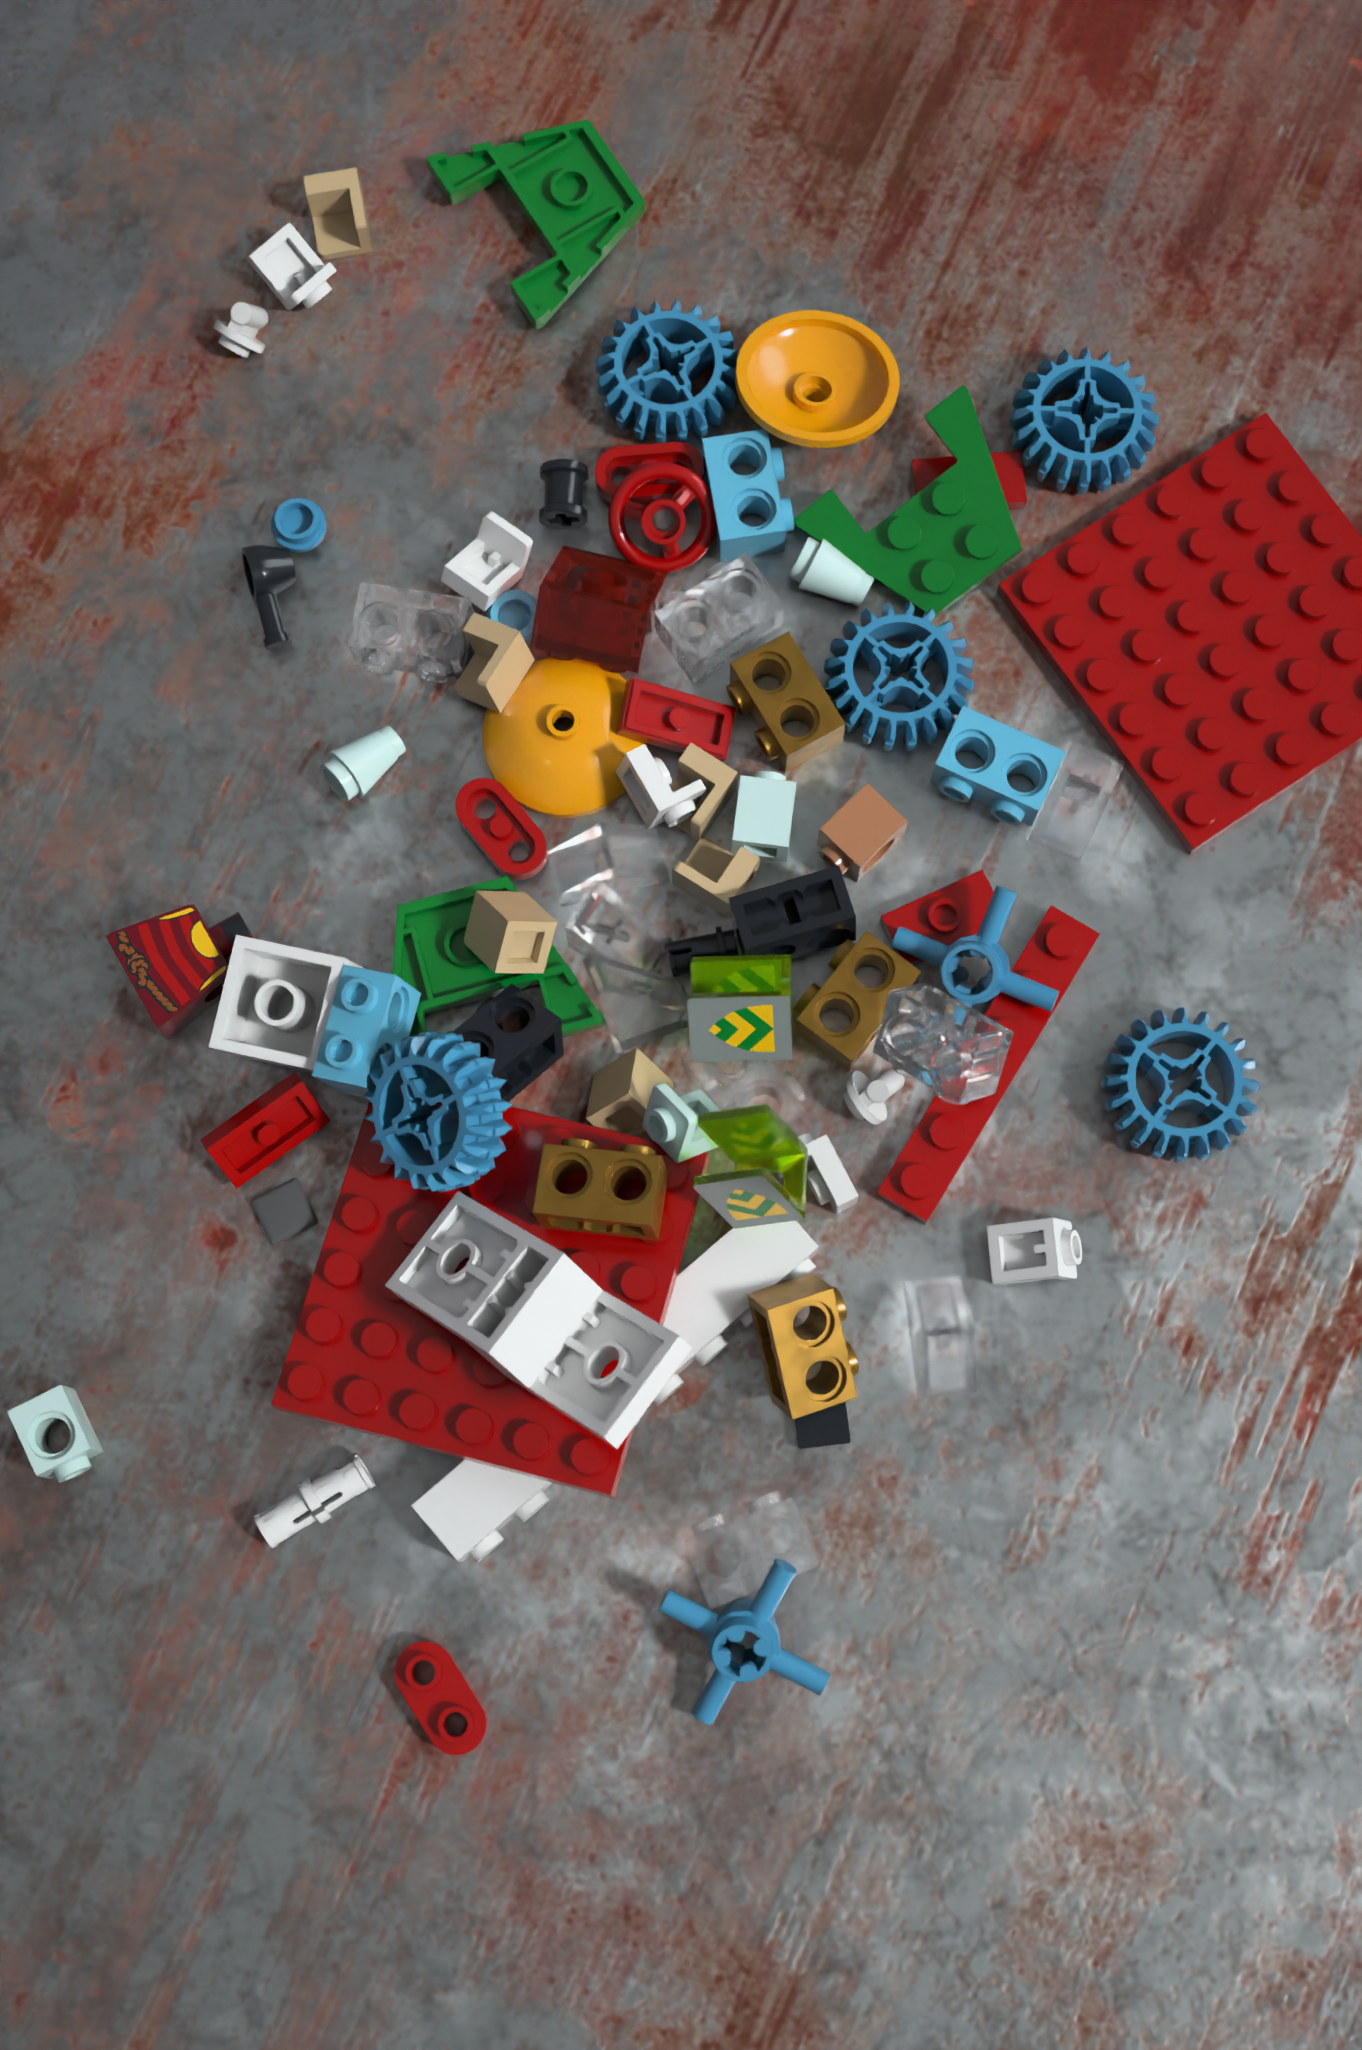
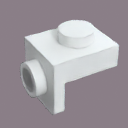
M290 222L246 258L288 311L300 302L307 309H310L332 290L326 280L337 271L331 262L326 265L323 264Z
M490 511L482 518L477 538L444 566L441 581L485 612L503 592L508 591L522 578L533 541L517 527Z

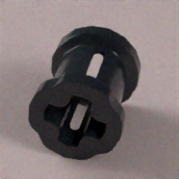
M555 459L543 463L540 466V478L545 482V504L539 510V522L544 526L559 530L580 528L588 522V512L583 507V483L589 478L588 466L571 459Z

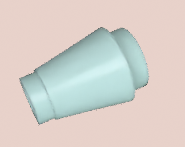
M810 537L807 538L788 577L800 582L798 585L800 589L846 603L850 602L857 607H860L874 580V577L866 574L862 568L824 538L820 543Z
M384 725L379 730H375L328 752V760L320 765V770L333 792L340 799L348 802L355 796L363 798L398 760V757L406 752V749L398 734L390 726Z

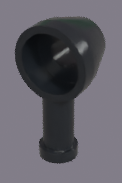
M265 545L242 547L245 577L251 597L257 604L265 634V639L263 640L265 649L271 650L288 646L292 643L290 633L286 631L277 594L296 583V572L291 553L286 548Z

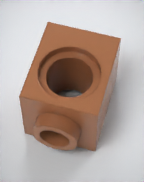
M867 782L819 829L817 845L821 848L818 851L819 856L829 868L839 865L842 875L846 872L858 882L904 837L908 820Z

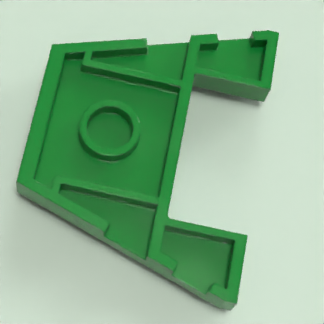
M589 119L522 134L523 140L493 146L489 141L472 145L471 152L446 157L445 152H441L426 158L429 172L452 206L495 181L501 180L552 254L553 258L510 282L512 295L536 330L548 322L646 212L645 200Z
M964 384L924 415L925 421L957 461L956 464L867 533L863 531L832 489L794 518V523L799 530L820 543L824 538L862 568L865 573L874 577L877 582L907 602L911 601L922 612L933 608V611L936 613L934 619L1022 552V546L971 396Z
M508 876L397 905L392 974L397 975L421 993L409 1037L418 1036L422 1032H428L425 1021L426 1014L497 996L511 983L519 989L534 985L540 986L545 1007L561 1018L563 1038L604 1027L601 1013L595 1004L591 1002L578 983V979L567 963L561 958L553 944L550 948L544 973H494L465 945L464 936L476 891L518 892Z

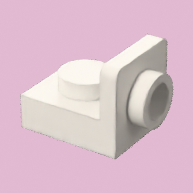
M645 744L625 753L615 771L648 829L666 821L669 827H673L689 819L697 812L696 804L706 791L705 785L699 779L673 792L671 790V776L666 765L660 758H653Z
M810 1133L799 1136L798 1138L808 1149L782 1152L783 1156L774 1161V1169L779 1178L810 1164L813 1171L805 1175L820 1205L830 1201L836 1214L857 1204L859 1195L827 1134L813 1140Z
M1051 1217L987 1226L992 1284L1006 1285L1047 1279L1071 1280L1077 1278L1076 1265H1079L1082 1261V1245L1079 1234L1076 1230H1072L1070 1221Z

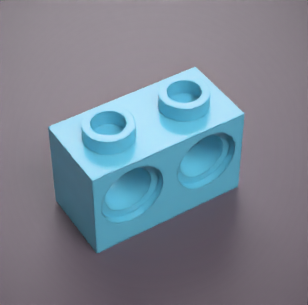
M765 429L702 438L705 483L711 491L717 525L715 538L720 562L784 552L786 532L794 531V518L790 498L780 499L777 481L785 479L780 447H770L768 431ZM740 463H748L753 465L757 471L751 475L742 476L734 473L731 468ZM756 513L763 516L767 521L761 526L751 527L742 523L740 518L746 514Z
M962 706L935 763L930 781L938 784V789L951 799L960 802H968L970 799L989 807L990 813L1002 822L1010 825H1020L1022 822L1032 827L1066 751ZM962 751H973L982 758L984 765L977 769L965 768L959 764L955 755ZM1012 774H1024L1033 781L1035 789L1030 792H1018L1009 785L1007 777Z
M343 965L312 1077L338 1092L366 1098L364 1094L376 1088L369 1073L382 1066L380 1055L386 1053L389 1049H394L396 1042L409 1037L421 993L397 975Z

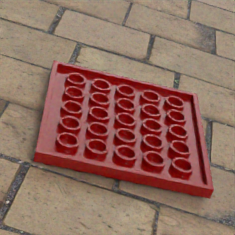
M1267 413L1248 423L998 585L996 591L1189 855L1362 741V537Z
M370 1101L364 1118L373 1111V1104ZM510 1106L503 1112V1120L512 1129L505 1135L499 1136L507 1150L498 1157L493 1158L495 1168L489 1170L485 1175H480V1180L474 1181L472 1185L461 1188L456 1187V1189L446 1192L431 1191V1189H413L410 1180L395 1179V1164L380 1163L384 1151L382 1145L369 1142L376 1134L374 1123L363 1119L271 1406L283 1412L614 1499L634 1427L618 1449L614 1448L506 1377L465 1340L400 1299L385 1285L459 1191L563 1252L603 1291L663 1325L700 1194L693 1186L703 1184L710 1161L708 1153H702L676 1163L653 1140ZM577 1138L595 1143L597 1145L596 1149L619 1151L621 1145L635 1144L649 1147L655 1151V1155L662 1156L668 1170V1179L659 1241L542 1228L533 1214L543 1145H561L563 1139ZM572 1173L566 1176L560 1184L559 1192L564 1194L577 1193L585 1186L587 1175ZM630 1179L624 1182L617 1192V1197L627 1201L638 1198L644 1192L646 1182L640 1179ZM465 1258L459 1263L454 1274L466 1266L469 1258ZM619 1360L609 1362L603 1369L601 1378L610 1375L616 1369Z

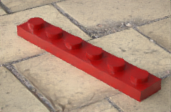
M1050 906L1011 972L1060 991L1052 1011L1048 1012L1002 992L996 995L877 1191L876 1196L926 1225L1100 933L1054 906Z

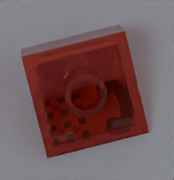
M563 545L539 586L530 647L543 650L548 656L558 660H573L577 658L597 663L602 669L613 673H626L628 671L638 673L650 647L669 572L639 567L624 559Z

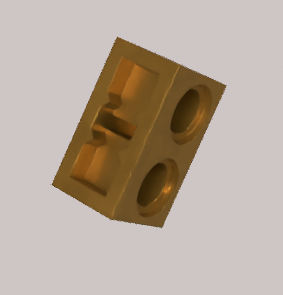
M789 631L730 663V684L726 686L728 696L740 715L749 713L759 730L754 732L755 740L769 762L777 759L786 773L843 741L845 722ZM762 674H772L777 676L783 684L775 690L766 691L757 687L753 681ZM797 719L805 722L811 731L802 737H792L786 734L781 726L789 720Z
M868 931L862 935L856 944L850 939H847L828 964L834 970L832 975L822 987L812 983L793 1009L799 1014L794 1031L848 1072L912 992L921 975L919 969ZM873 965L883 972L886 981L879 987L868 988L857 981L854 972L861 966ZM828 1009H840L849 1016L851 1026L842 1032L829 1031L822 1025L820 1015Z
M577 1138L563 1139L561 1145H543L533 1214L542 1228L659 1241L668 1179V1170L662 1156L655 1155V1151L649 1147L635 1144L621 1145L619 1151L596 1149L597 1145L595 1143ZM572 1173L587 1175L585 1186L577 1193L564 1194L559 1192L560 1184L566 1176ZM630 1179H640L646 1182V1188L638 1198L627 1201L617 1197V1192L624 1182Z
M809 1273L747 1294L771 1400L780 1410L794 1420L857 1398L853 1376L858 1375L859 1366L852 1346L844 1338L841 1322L847 1319V1312L843 1298L836 1287H831L815 1274ZM810 1306L807 1319L801 1325L793 1327L796 1314L802 1308ZM822 1361L819 1373L814 1378L806 1381V1374L809 1368L814 1363Z

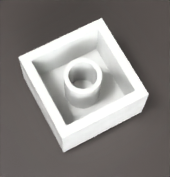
M236 935L209 1048L232 1056L313 1073L343 965L363 967L344 957Z

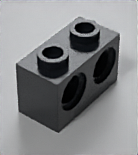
M839 865L728 898L731 922L742 956L791 955V959L841 945L847 939L851 941L856 940V915Z
M512 983L497 996L482 1002L475 1014L454 1031L446 1032L462 1034L464 1042L479 1043L481 1050L480 1058L496 1059L491 1074L494 1078L498 1077L507 1080L499 1089L501 1099L507 1102L512 1100L564 1055L561 1018Z

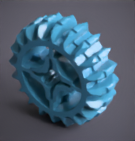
M654 299L650 305V314L644 315L637 308L633 307L630 312L631 324L616 319L613 325L614 337L604 336L601 342V352L604 355L598 356L595 365L596 373L599 374L596 380L597 392L600 396H605L603 399L604 410L608 415L617 414V426L620 427L621 431L635 424V438L639 442L649 432H652L656 435V443H665L666 435H676L678 442L686 443L687 432L691 430L700 438H704L708 434L707 422L721 427L725 420L723 409L733 410L736 405L737 395L734 392L737 391L735 371L739 352L732 349L734 338L731 332H720V321L717 315L702 322V309L698 304L687 314L682 312L681 303L677 299L672 303L671 311H661V306ZM645 350L647 362L637 368V375L626 380L625 372L629 364L640 352ZM710 367L713 375L709 383L698 395L693 397L691 394V383L700 378V371ZM657 401H658V402H665V403H667V404H660V403H655V402H657Z
M1087 346L1080 351L1077 360H1074L1066 349L1059 353L1056 364L1045 357L1039 363L1037 373L1029 371L1026 374L1022 383L1023 389H1019L1014 395L1012 406H1014L1015 411L1011 412L1009 419L1010 429L1016 431L1012 438L1013 449L1025 450L1021 459L1023 467L1040 465L1036 475L1039 482L1046 480L1050 475L1056 477L1058 493L1066 488L1068 482L1076 483V489L1080 496L1087 492L1090 482H1093L1102 494L1109 489L1111 478L1122 485L1129 479L1130 469L1138 471V469L1142 468L1146 460L1145 453L1151 451L1154 446L1156 437L1152 432L1156 430L1159 423L1158 414L1151 411L1156 402L1155 393L1142 392L1146 384L1145 375L1133 378L1128 377L1131 368L1129 360L1121 363L1118 367L1111 365L1109 350L1101 355L1100 360L1091 359V353ZM1075 390V395L1071 399L1055 401L1054 406H1044L1053 397ZM1081 406L1083 408V419H1085L1086 427H1089L1086 437L1085 424H1082V418L1080 415H1078ZM1113 436L1124 437L1114 447L1102 452L1092 453L1093 446L1098 442L1112 441ZM1056 440L1063 442L1068 448L1062 446Z
M887 601L882 605L881 618H877L873 612L866 608L861 612V626L851 621L846 622L842 631L845 639L835 638L832 640L830 652L834 657L826 659L824 664V673L831 677L825 681L824 690L828 696L836 697L832 703L840 715L849 713L844 721L846 732L855 731L860 726L864 727L862 742L865 745L870 744L874 740L875 735L883 736V749L886 752L893 749L895 738H903L904 747L910 752L916 747L917 735H920L925 742L932 745L937 741V728L948 733L951 732L956 721L953 715H959L962 706L968 707V702L963 696L972 694L974 688V681L966 676L972 672L974 662L972 658L961 656L967 647L965 638L949 640L954 628L951 620L942 623L938 627L934 626L933 622L936 613L933 611V608L924 612L922 618L913 616L915 609L911 601L905 604L902 614H895L894 608ZM887 642H905L912 645L899 649L893 648ZM860 657L869 663L868 671L876 679L872 683L871 691L866 697L859 690L853 674V668ZM931 657L937 663L943 678V690L938 697L929 690L930 683L922 675L926 663ZM910 670L908 681L905 678L899 677L895 681L891 680L888 683L890 673L897 677L903 672L907 673ZM898 704L904 705L912 712L895 713L884 709L890 705Z
M1178 1007L1173 1013L1172 1023L1170 1024L1166 1014L1162 1010H1156L1151 1015V1027L1141 1019L1135 1020L1130 1026L1133 1037L1120 1034L1114 1042V1045L1121 1054L1110 1053L1105 1058L1104 1065L1117 1074L1105 1076L1101 1080V1088L1107 1091L1118 1092V1095L1112 1096L1104 1103L1105 1110L1114 1112L1122 1109L1125 1115L1114 1124V1128L1117 1132H1121L1132 1125L1138 1131L1130 1141V1145L1135 1149L1140 1147L1147 1138L1154 1141L1150 1150L1151 1157L1154 1159L1162 1157L1168 1145L1171 1146L1172 1158L1175 1163H1183L1186 1160L1189 1146L1199 1161L1205 1160L1210 1156L1209 1143L1220 1152L1224 1151L1230 1146L1227 1132L1231 1135L1240 1136L1247 1128L1239 1116H1251L1256 1111L1257 1106L1251 1100L1243 1097L1255 1094L1260 1088L1258 1081L1243 1078L1244 1074H1247L1256 1067V1060L1253 1058L1238 1060L1236 1054L1246 1046L1245 1039H1235L1229 1045L1223 1039L1230 1028L1228 1022H1221L1214 1031L1206 1028L1209 1022V1013L1207 1011H1201L1193 1021V1024L1188 1021L1186 1009ZM1166 1043H1181L1196 1048L1189 1058L1183 1060L1173 1059L1164 1053L1158 1056L1149 1049ZM1210 1061L1214 1063L1222 1079V1103L1215 1099L1218 1093L1207 1084L1205 1078V1069ZM1137 1066L1145 1071L1143 1077L1152 1084L1155 1090V1101L1149 1111L1142 1103L1137 1091ZM1193 1066L1194 1070L1187 1078L1190 1082L1185 1088L1187 1090L1182 1092L1181 1095L1177 1094L1167 1105L1165 1101L1172 1092L1171 1084L1179 1075L1183 1076ZM1186 1110L1196 1117L1203 1114L1212 1122L1195 1128H1179L1168 1125L1163 1121L1172 1111Z
M422 1032L418 1036L405 1037L401 1041L396 1042L394 1049H389L386 1053L380 1055L382 1066L369 1073L376 1088L364 1094L373 1104V1111L363 1119L373 1122L376 1134L369 1142L382 1145L384 1151L380 1163L395 1164V1179L410 1180L413 1189L420 1188L423 1190L431 1189V1191L446 1192L454 1190L456 1187L461 1188L472 1185L474 1181L480 1180V1175H485L489 1170L494 1169L495 1163L493 1158L498 1157L507 1150L499 1137L512 1129L503 1120V1112L512 1103L502 1100L499 1091L507 1080L492 1076L491 1073L496 1059L480 1058L481 1050L479 1043L464 1042L462 1034L452 1032Z

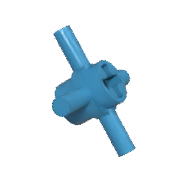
M996 885L977 934L961 937L949 946L900 926L891 947L939 966L942 983L952 995L934 1039V1046L948 1052H954L973 1004L987 1002L1001 992L1048 1012L1052 1011L1060 991L1011 972L1008 955L998 943L1018 895L1017 892ZM964 956H978L982 960L986 957L988 958V964L992 969L986 977L981 978L977 982V985L966 981L969 977V972L967 968L960 966Z
M776 1559L754 1599H737L727 1604L719 1615L671 1589H668L658 1611L707 1636L709 1656L716 1667L692 1710V1714L699 1721L709 1725L713 1724L736 1681L751 1682L769 1670L817 1695L823 1692L830 1673L780 1647L779 1628L776 1625L773 1614L797 1572L790 1563ZM745 1631L758 1636L754 1641L753 1648L745 1649V1645L737 1643L742 1641Z

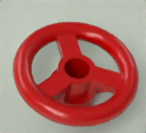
M652 463L634 470L618 485L609 504L608 527L615 547L631 564L652 573H673L693 565L707 552L717 529L709 487L696 473L674 463ZM668 479L682 484L670 499L658 498L651 501L648 505L629 500L631 495L640 486L653 480ZM696 498L701 511L699 533L694 542L681 552L678 539L683 534L686 526L683 510ZM659 510H667L674 516L673 523L666 529L657 528L652 522L654 514ZM624 518L641 522L646 537L652 542L662 545L665 557L649 555L636 547L627 534Z

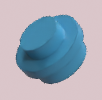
M292 498L284 501L275 510L271 520V530L275 540L282 548L289 549L290 552L302 553L314 549L322 542L326 534L327 523L323 511L316 503L308 499Z

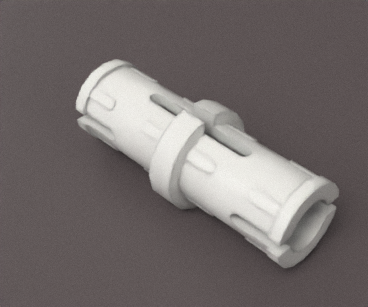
M355 1453L351 1458L312 1481L307 1477L300 1481L297 1491L264 1511L253 1515L254 1520L271 1548H275L279 1543L318 1520L322 1524L331 1519V1511L376 1485L364 1462Z

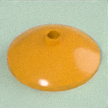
M803 310L774 317L760 325L748 336L737 358L735 384L739 399L747 413L758 425L772 435L805 447L835 448L861 441L882 427L896 405L900 376L898 365L891 350L870 328L841 314L821 310Z
M556 656L533 662L501 714L489 708L486 710L482 728V744L486 763L494 780L500 782L520 806L548 817H582L612 805L627 792L615 772L625 753L643 744L648 748L647 743L616 735L627 681L606 665L583 657ZM567 717L574 722V725L568 731H558L553 726L555 721L559 718Z

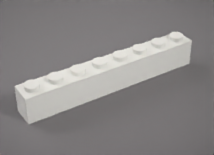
M797 1221L732 1228L677 1276L663 1326L681 1336L692 1349L653 1400L657 1405L665 1401L684 1383L678 1374L696 1359L703 1367L729 1344L723 1335L735 1324L741 1321L748 1328L754 1323L747 1294L809 1274L817 1267L810 1259L817 1254L819 1246ZM463 1460L411 1506L457 1561L463 1562L471 1555L476 1563H478L504 1540L498 1532L515 1516L524 1523L550 1500L544 1491L553 1483Z

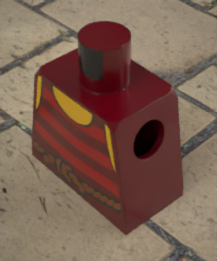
M194 904L177 908L106 935L108 942L155 1026L167 1039L177 1035L220 1000L229 965L227 957L232 953L236 935L254 937L239 912L209 928Z

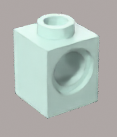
M756 771L752 776L740 775L732 837V854L736 855L742 846L760 857V859L787 862L797 782L786 781L784 775L772 771Z
M61 1384L7 1411L36 1476L50 1479L56 1476L59 1483L70 1480L92 1467L89 1459L104 1452L74 1388ZM64 1421L70 1429V1441L62 1451L52 1453L46 1443L47 1432L53 1424Z

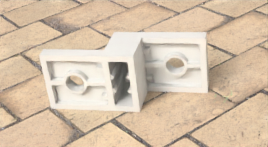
M459 1191L385 1285L400 1299L465 1340L506 1377L616 1449H618L692 1349L678 1334L603 1291L563 1252ZM465 1258H469L466 1266L454 1274L459 1263ZM612 1360H619L616 1369L610 1375L601 1378L605 1366Z

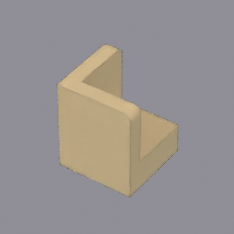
M356 167L303 176L319 257L322 260L373 252L363 194Z
M474 612L462 631L475 654L454 688L460 697L501 714L535 659L519 630Z
M690 743L678 760V775L672 782L671 790L675 792L699 779L705 785L706 791L696 804L697 812L689 819L675 826L699 841L700 838L705 836L737 790L738 772L695 744Z
M702 837L686 861L683 863L678 860L672 869V884L725 917L730 918L728 898L748 891L759 874L760 857L742 846L734 855L710 839Z
M476 891L464 936V943L494 973H544L558 922L525 892Z
M635 1048L594 1074L586 1119L595 1127L650 1139L651 1137L642 1127L652 1088L658 1084L666 1083L673 1090V1082L638 1048Z

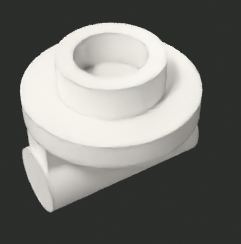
M238 302L231 309L232 319L229 324L219 319L216 320L213 328L222 333L218 343L246 358L251 350L258 353L263 352L265 345L255 339L259 329L265 327L268 322V314L263 308Z
M891 1068L871 1081L860 1071L852 1072L845 1079L847 1090L844 1091L843 1097L847 1107L857 1119H866L870 1123L878 1125L887 1118V1109L884 1101L903 1087L905 1082L904 1075L900 1070Z

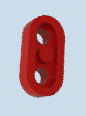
M684 442L613 447L605 451L596 463V488L601 497L610 503L613 493L618 487L613 482L617 476L628 475L642 466L659 462L684 466L696 473L704 481L703 458L697 449ZM668 479L653 480L640 486L631 495L629 500L641 504H649L658 498L670 499L682 484Z
M478 778L466 783L460 789L455 802L457 817L463 829L503 876H508L512 880H526L537 875L544 867L548 854L546 840L541 830L500 782L490 778ZM482 804H490L495 807L494 814L487 819L477 817L475 811ZM516 846H525L530 850L529 856L522 861H515L509 856L510 851Z
M431 1641L418 1642L408 1646L399 1655L394 1669L395 1682L401 1694L437 1749L449 1755H462L472 1751L483 1741L488 1730L487 1712L451 1653L444 1646ZM421 1660L429 1661L434 1666L435 1676L429 1684H421L414 1677V1667ZM458 1712L465 1716L467 1729L463 1735L454 1736L447 1731L445 1722L449 1714Z

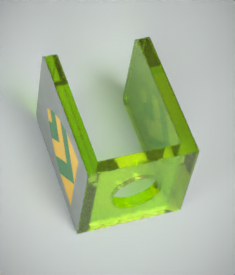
M791 955L693 957L690 962L692 993L687 997L691 1059L695 1062L793 1060L794 1008Z
M760 1104L698 1115V1126L735 1163L734 1171L694 1177L693 1188L734 1229L805 1219L808 1148L769 1105ZM770 1173L782 1174L784 1178V1186H782Z

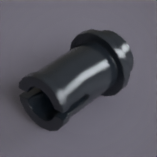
M721 926L716 927V933L677 941H666L673 977L691 973V959L693 957L739 956L734 929L723 931Z

